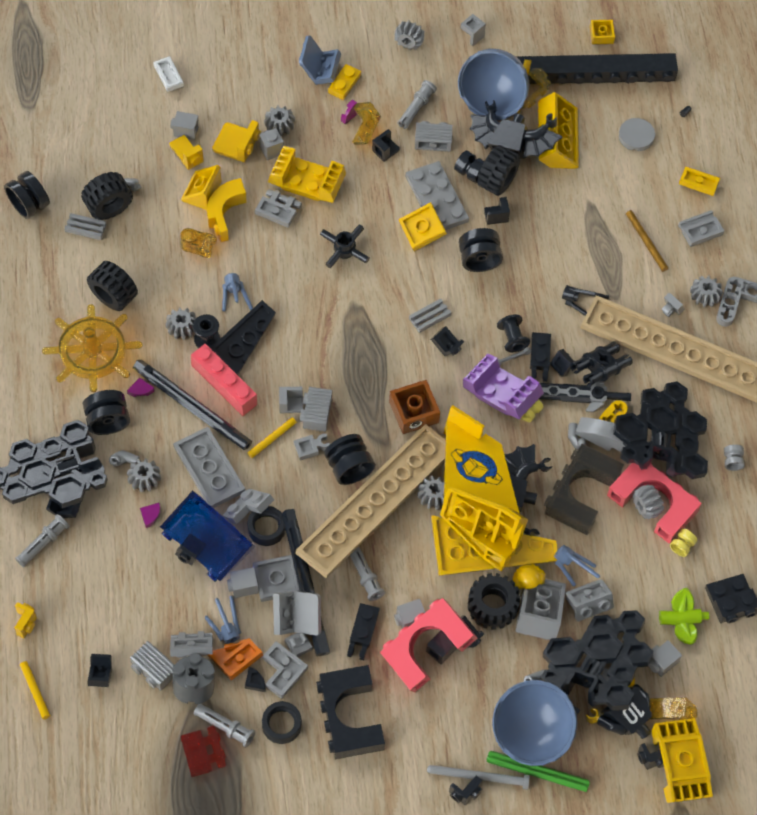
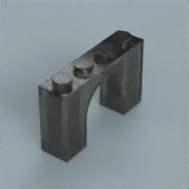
M581 444L579 449L575 448L570 458L572 460L571 464L565 465L562 471L563 478L561 481H556L553 487L555 492L552 496L548 495L544 506H546L545 515L588 535L596 521L598 511L577 501L571 494L569 486L579 478L588 477L610 487L622 474L624 464Z

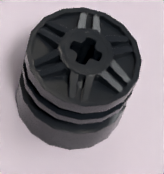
M349 434L333 441L324 451V456L333 468V473L340 485H350L361 481L375 469L376 464L371 454L366 451L367 447L359 434Z

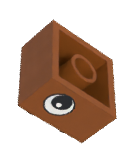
M427 380L390 391L389 403L402 434L419 430L425 424L431 426L439 423L440 410Z

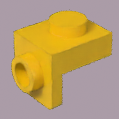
M17 602L15 604L16 611L22 616L14 629L18 636L25 638L27 633L30 634L32 632L37 617L32 606L27 603L21 604Z

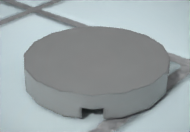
M640 118L626 120L619 130L621 144L632 151L633 149L637 151L648 149L653 144L655 138V130L652 125Z

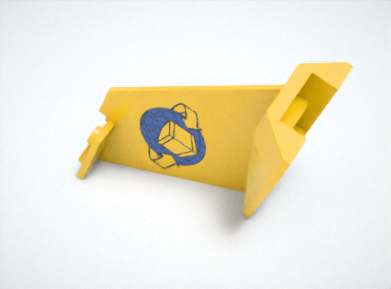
M452 405L443 432L446 435L444 500L440 515L486 562L502 572L520 544L528 519L519 513L502 444L487 434L482 436L485 426Z

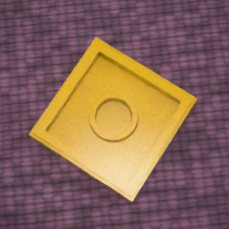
M431 202L398 219L414 251L447 234Z

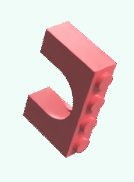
M651 462L648 468L641 470L636 463H631L609 487L607 496L623 508L633 497L635 490L643 485H653L655 489L667 497L670 504L669 511L656 524L654 532L670 544L679 531L699 512L702 503L695 495L686 492L679 483L669 479L666 473L652 466Z
M444 598L435 600L427 612L416 616L415 622L412 625L401 629L398 633L399 636L394 640L386 642L383 645L384 649L380 651L398 676L413 692L418 691L430 680V677L418 664L414 656L415 642L423 632L431 629L443 631L457 649L462 652L478 639Z

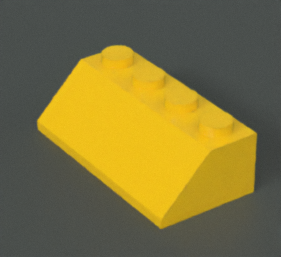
M554 92L538 100V128L546 124V116L552 113V120L557 117V126L548 128V130L561 135L563 138L554 144L552 150L544 151L538 158L539 161L550 168L577 169L579 168L578 108Z

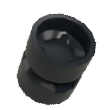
M465 150L457 159L454 170L463 176L467 175V179L476 184L478 183V175L484 160L481 158L476 159V155Z

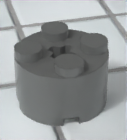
M193 653L180 659L173 666V693L178 700L187 704L188 702L201 704L211 698L215 687V670L209 660L201 657L198 653Z

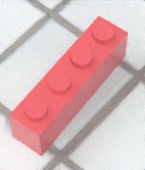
M206 344L191 354L192 367L242 416L257 406V394Z

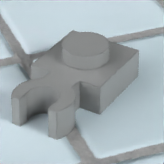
M321 434L317 439L310 435L294 440V446L300 461L319 455V449L325 451L330 443H322L323 440H327V434Z

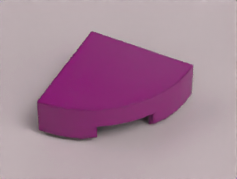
M353 99L346 105L348 109L345 114L342 113L341 122L344 124L348 123L358 114L357 102Z
M139 377L127 390V394L133 397L149 396L155 390Z
M159 503L140 508L146 528L152 526L160 515Z

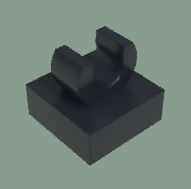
M561 349L556 353L550 365L561 377H564L571 370L570 364L575 362V360L564 349Z

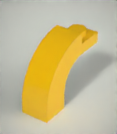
M241 178L228 181L219 186L208 201L209 229L214 228L215 234L220 236L221 242L229 240L228 229L223 217L224 214L233 206L247 203L246 191Z

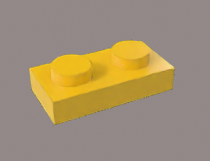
M345 64L334 82L329 86L328 93L344 100L360 78L361 71Z
M685 166L679 185L714 196L720 178Z

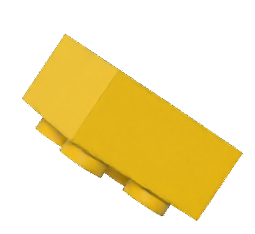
M613 19L591 20L590 34L592 45L614 44Z

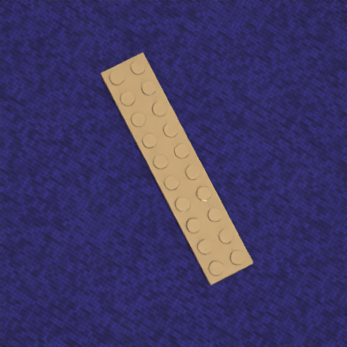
M595 296L581 324V329L609 341H615L616 344L757 403V362L602 297Z
M425 424L296 549V554L327 578L423 483L424 479H427L445 461L446 440Z

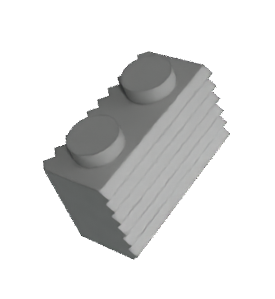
M428 121L416 122L415 149L450 152L453 125L445 122L439 124Z
M309 387L308 393H304L303 404H306L305 410H301L300 421H303L304 429L326 432L332 402V390Z
M146 641L130 657L131 668L138 675L142 673L147 678L145 679L152 688L157 687L161 691L173 679L174 664L149 641Z

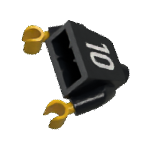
M635 678L630 686H628L635 693L628 710L612 711L607 706L600 712L601 716H599L598 710L595 708L590 709L591 713L596 715L595 717L586 715L589 723L594 724L597 722L599 726L619 735H632L636 732L641 739H644L652 732L645 724L652 717L650 697L640 685L635 684Z

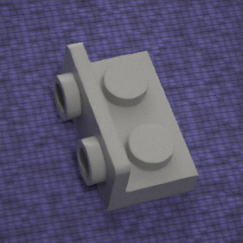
M602 579L565 592L566 600L573 608L577 621L614 608L612 592Z

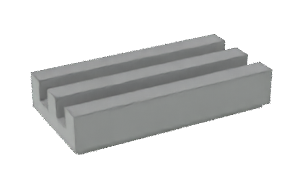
M70 213L67 226H65V232L101 240L107 224L106 221Z
M439 299L409 315V320L420 333L450 317L451 311L443 304L442 299ZM442 311L444 312V313L438 315L437 317H435V318L429 320V319L432 318L434 315H436V314H438V313H440V312H442ZM429 320V321H427L426 323H424V324H422V325L419 326V324L422 323L423 321Z

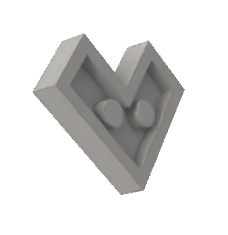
M248 489L241 494L234 504L227 508V511L222 516L227 522L238 524L250 511L261 514L274 499L268 493Z
M277 641L263 655V659L277 669L266 683V687L282 699L306 672L308 665Z

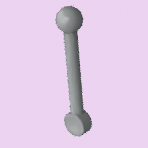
M526 347L521 352L498 359L499 366L503 362L518 356L530 354L531 349Z

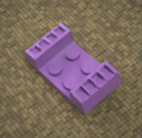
M488 353L463 379V387L473 393L479 400L505 415H511L519 420L544 394L537 380L530 376L524 381L500 368L498 358Z

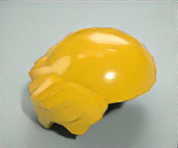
M527 564L516 569L512 580L518 589H532L539 584H544L546 574L539 566Z

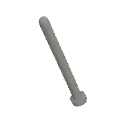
M429 765L427 768V772L430 774L473 779L477 775L483 781L520 785L528 790L530 775L524 774V777L435 765Z

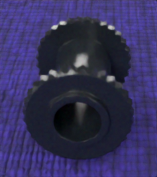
M204 314L194 320L192 326L194 333H196L194 344H196L197 348L204 344L211 348L220 340V334L218 333L220 326L214 316Z
M517 314L505 316L497 323V328L505 331L508 342L504 347L510 353L522 351L530 344V339L522 336L519 325L523 319L522 316Z

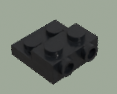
M744 573L706 584V592L720 623L727 622L729 624L737 621L740 617L746 616V618H750L757 614V597L753 588L750 589Z

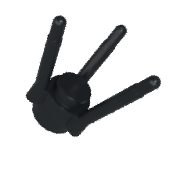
M566 285L562 295V299L566 300L565 305L573 307L585 316L587 312L573 303L578 301L580 294L594 297L597 295L605 299L610 298L609 295L578 289L570 285Z

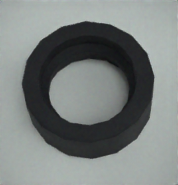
M268 506L261 514L252 511L249 515L247 522L248 534L253 542L261 546H271L280 542L284 537V521L281 511L277 508ZM261 517H272L278 522V530L272 535H261L255 530V522Z
M280 701L266 708L262 716V728L267 739L273 743L286 744L295 740L300 734L302 719L296 706L289 702ZM276 712H288L294 718L292 730L285 734H278L272 731L269 724L272 715Z

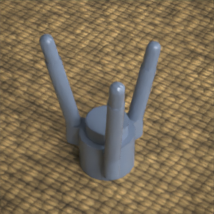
M236 273L227 274L224 277L225 284L222 285V311H226L227 291L233 293L235 302L238 303L237 292L241 290L251 311L253 306L244 289L243 282L239 279V275Z
M562 545L555 553L554 557L557 559L555 564L560 567L572 586H576V583L564 567V564L568 566L572 561L596 578H600L598 573L586 565L588 564L595 568L596 564L574 552L569 547Z
M230 596L229 599L234 625L228 622L219 598H216L215 602L224 622V625L221 626V632L208 616H205V620L218 635L220 642L224 641L225 644L237 641L240 638L239 634H241L233 596Z

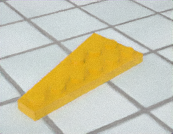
M431 515L439 576L497 569L486 562L443 518ZM523 534L518 548L506 567L556 561L557 559L554 557L558 551L556 540Z

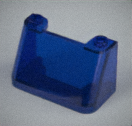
M193 490L160 526L164 530L161 534L169 541L174 539L197 555L196 559L208 570L207 575L214 582L217 580L221 582L255 547L248 538Z

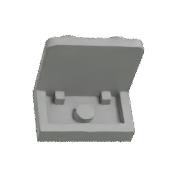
M293 590L273 593L275 635L293 632L309 635L321 634V597L319 594Z

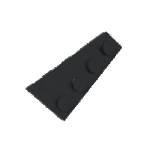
M261 300L210 349L238 375L275 317L276 312Z

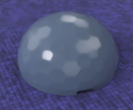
M485 49L470 56L463 64L458 76V90L468 109L476 115H487L485 102L487 101L490 106L493 104V100H495L497 105V111L495 112L496 120H503L517 113L524 105L529 92V78L525 67L513 54L501 49Z
M540 680L520 682L509 688L498 700L492 719L494 736L502 751L514 761L529 766H543L561 758L571 747L576 736L578 724L573 703L567 694L556 685Z

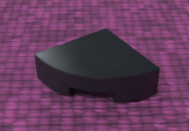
M249 667L245 689L265 692L264 678L256 669Z

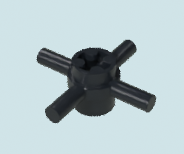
M359 224L352 233L343 231L337 234V236L325 229L321 231L320 235L334 244L335 253L325 263L328 268H332L339 258L348 259L352 256L365 264L368 263L370 257L356 249L355 239L364 230L362 225Z

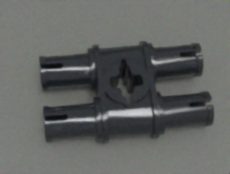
M613 341L604 347L598 346L595 350L584 353L581 359L570 364V368L575 374L588 368L591 373L584 375L583 381L587 384L586 386L590 387L599 381L605 382L611 376L620 374L621 370L632 365L633 361L629 354H624L622 357L615 359L612 355L618 353L620 347Z

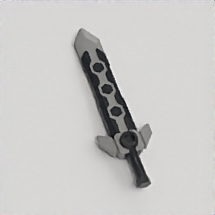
M601 381L590 387L578 384L540 383L544 394L539 399L590 403L586 412H595L601 409L606 404L607 399L631 401V393L607 392V387Z

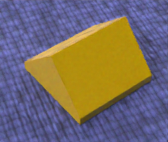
M215 165L195 171L181 201L207 210L209 198L222 182L221 167Z

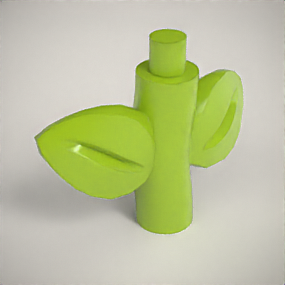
M683 588L672 598L673 611H659L660 625H675L676 637L681 642L691 645L696 642L698 635L694 624L702 623V620H709L710 616L709 612H701V609H694V598L688 588Z

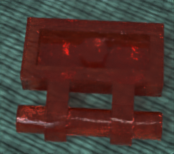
M215 726L207 728L208 736L202 737L201 730L180 736L191 777L212 772L210 763L216 762L218 768L226 766V755L224 750L221 749L219 742L221 740L220 734L216 732ZM211 744L214 753L208 755L205 746Z

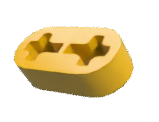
M621 400L612 402L599 419L604 421L611 419L610 422L614 423L616 416L627 414V404ZM621 408L622 411H618L617 414L615 415V414H614L615 409Z

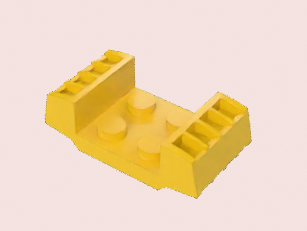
M283 146L268 182L279 186L284 191L316 201L322 200L334 203L346 176L344 165L335 161H331L329 167H325L297 158L294 148Z
M696 719L655 723L651 730L654 745H659L668 783L664 788L667 803L713 797L710 771Z

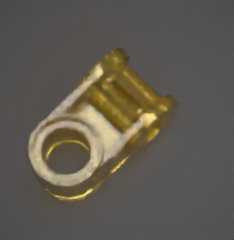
M186 228L181 231L180 246L183 251L205 258L211 257V250L217 242V238L213 234L200 232L192 228Z

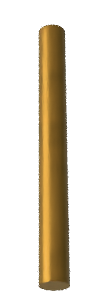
M627 211L628 219L661 271L668 270V266L633 211Z

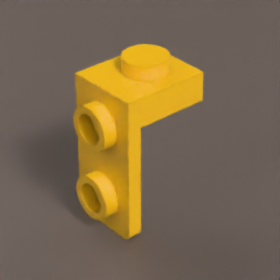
M185 135L169 143L172 150L188 170L204 162L201 146L198 144L193 147Z

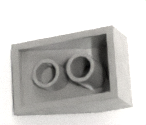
M545 579L544 584H539L535 588H523L515 632L546 640L557 638L561 625L566 584Z

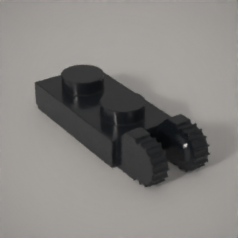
M532 332L531 377L536 379V370H543V382H547L550 368L551 334Z
M360 603L349 641L347 657H352L356 644L362 646L359 660L364 661L367 649L371 644L380 608Z

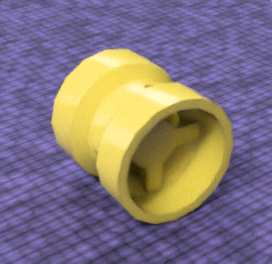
M538 399L521 419L531 422L535 418V414L543 409L541 401Z
M681 529L677 534V539H673L670 543V548L677 555L686 557L690 552V547L696 544L697 537L691 531Z

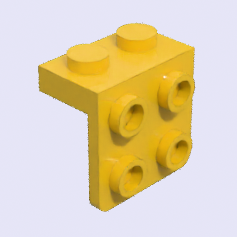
M252 120L248 128L226 122L212 146L213 152L245 163L253 151L255 142L259 139V134H261L259 122Z

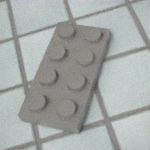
M439 161L406 172L405 177L420 206L422 207L431 202L445 230L469 222V217Z
M209 427L173 443L174 449L210 510L241 495L245 491V487Z

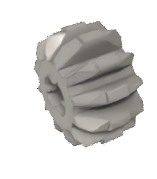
M402 21L395 30L394 40L398 41V45H402L403 48L406 47L410 51L412 48L417 50L424 41L425 31L421 29V26L416 25V22Z
M277 105L276 109L271 107L270 112H266L264 124L267 130L276 128L282 137L283 133L289 134L290 130L294 128L295 117L291 109L287 110L286 106L280 108Z
M701 275L699 280L695 279L690 288L691 299L696 300V305L701 303L703 308L706 304L712 307L714 303L717 304L720 301V297L723 294L721 283H717V278L712 280L708 275L705 279Z
M179 307L177 312L172 309L171 315H167L165 323L169 335H174L175 339L181 336L183 340L185 336L192 337V332H194L192 325L196 319L195 313L189 312L188 307L184 311Z
M145 458L144 462L137 459V465L131 463L130 470L127 471L128 483L132 484L134 490L139 488L141 493L145 488L150 492L151 486L157 487V481L161 480L160 468L156 466L154 460L149 463L147 458Z
M433 476L430 477V481L424 479L423 484H420L418 487L420 491L418 492V498L421 499L422 505L428 504V509L435 506V509L438 510L439 505L443 506L444 482H441V476L437 480Z
M643 485L635 490L633 502L639 514H642L644 519L658 517L664 510V502L658 490L653 485Z

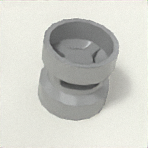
M726 446L724 448V455L726 457L725 468L731 471L743 469L745 467V461L742 458L744 455L743 446Z

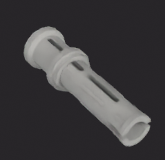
M424 80L420 90L415 92L414 100L397 122L401 128L403 125V129L408 128L421 107L429 102L431 94L436 92V86L432 82Z
M57 514L48 526L42 528V533L15 558L22 567H25L50 541H56L57 536L64 529L70 527L69 524Z
M358 547L350 557L361 577L360 584L362 587H365L369 601L378 600L384 596L385 591L381 589L377 581V575L371 572L366 559Z
M202 703L198 704L194 710L195 716L226 732L228 738L240 741L244 747H248L255 736V730L243 727L239 721H231ZM208 715H210V716L216 718L217 720H219V721H221V722L216 721L215 719L209 717Z

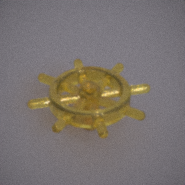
M89 304L87 306V317L78 319L70 325L61 318H56L55 324L64 330L59 340V346L44 347L42 349L44 355L60 354L61 361L66 367L56 377V381L61 383L72 373L78 377L89 379L90 391L94 393L97 391V379L105 377L114 371L124 378H129L130 372L120 365L124 359L125 350L140 349L143 344L141 341L125 342L119 327L128 319V316L122 314L114 322L102 317H95V306ZM96 329L105 330L99 337L96 336ZM111 335L116 340L115 343H103ZM74 338L82 345H69V343ZM116 350L112 358L103 352ZM68 353H81L74 360L68 355ZM89 358V367L81 366ZM96 358H100L105 364L97 366Z

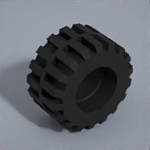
M502 145L496 146L489 153L480 169L478 186L500 196L510 186L518 171L520 155Z
M108 172L96 176L85 185L81 193V198L90 214L98 220L113 218L128 208L133 199L131 189L123 176L118 172Z
M103 261L87 277V284L92 293L104 305L115 311H122L138 295V289L132 278L121 267L110 261Z
M488 573L487 577L482 575L479 577V581L475 580L473 587L471 586L468 612H471L470 616L472 619L476 618L475 623L478 625L480 623L483 624V628L487 629L488 626L492 627L491 630H496L497 626L500 629L504 628L505 623L507 625L511 624L512 619H515L520 604L519 589L514 587L515 582L513 580L508 581L509 577L506 575L504 577H500V573H496V576H492V573ZM490 594L498 595L504 600L505 605L500 608H491L482 599Z

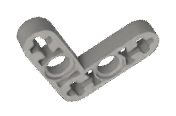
M739 277L728 279L716 317L719 325L727 327L732 324L740 298L757 303V294L751 295L748 292L750 288L757 291L756 282ZM733 284L737 285L735 293L731 292ZM731 298L735 301V304L729 305L725 302V299ZM725 311H729L727 320L723 319Z

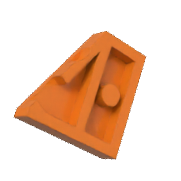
M248 638L238 643L226 644L224 648L213 650V654H208L207 656L232 681L263 656V652Z

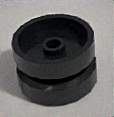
M24 171L18 175L17 181L11 180L4 185L9 201L25 219L34 216L37 212L36 209L43 210L50 204L45 189L29 171Z
M477 228L464 233L459 238L458 244L461 252L462 266L470 272H485L496 268L502 263L503 254L497 231L490 228Z
M98 391L89 395L82 403L88 431L92 434H114L125 429L130 423L125 395L121 391Z

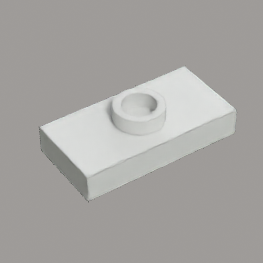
M170 56L153 62L167 92L184 87V82Z

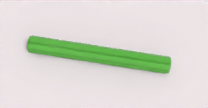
M489 751L487 756V762L584 792H587L590 781L588 779L545 766L521 764L511 759L508 755L495 751Z

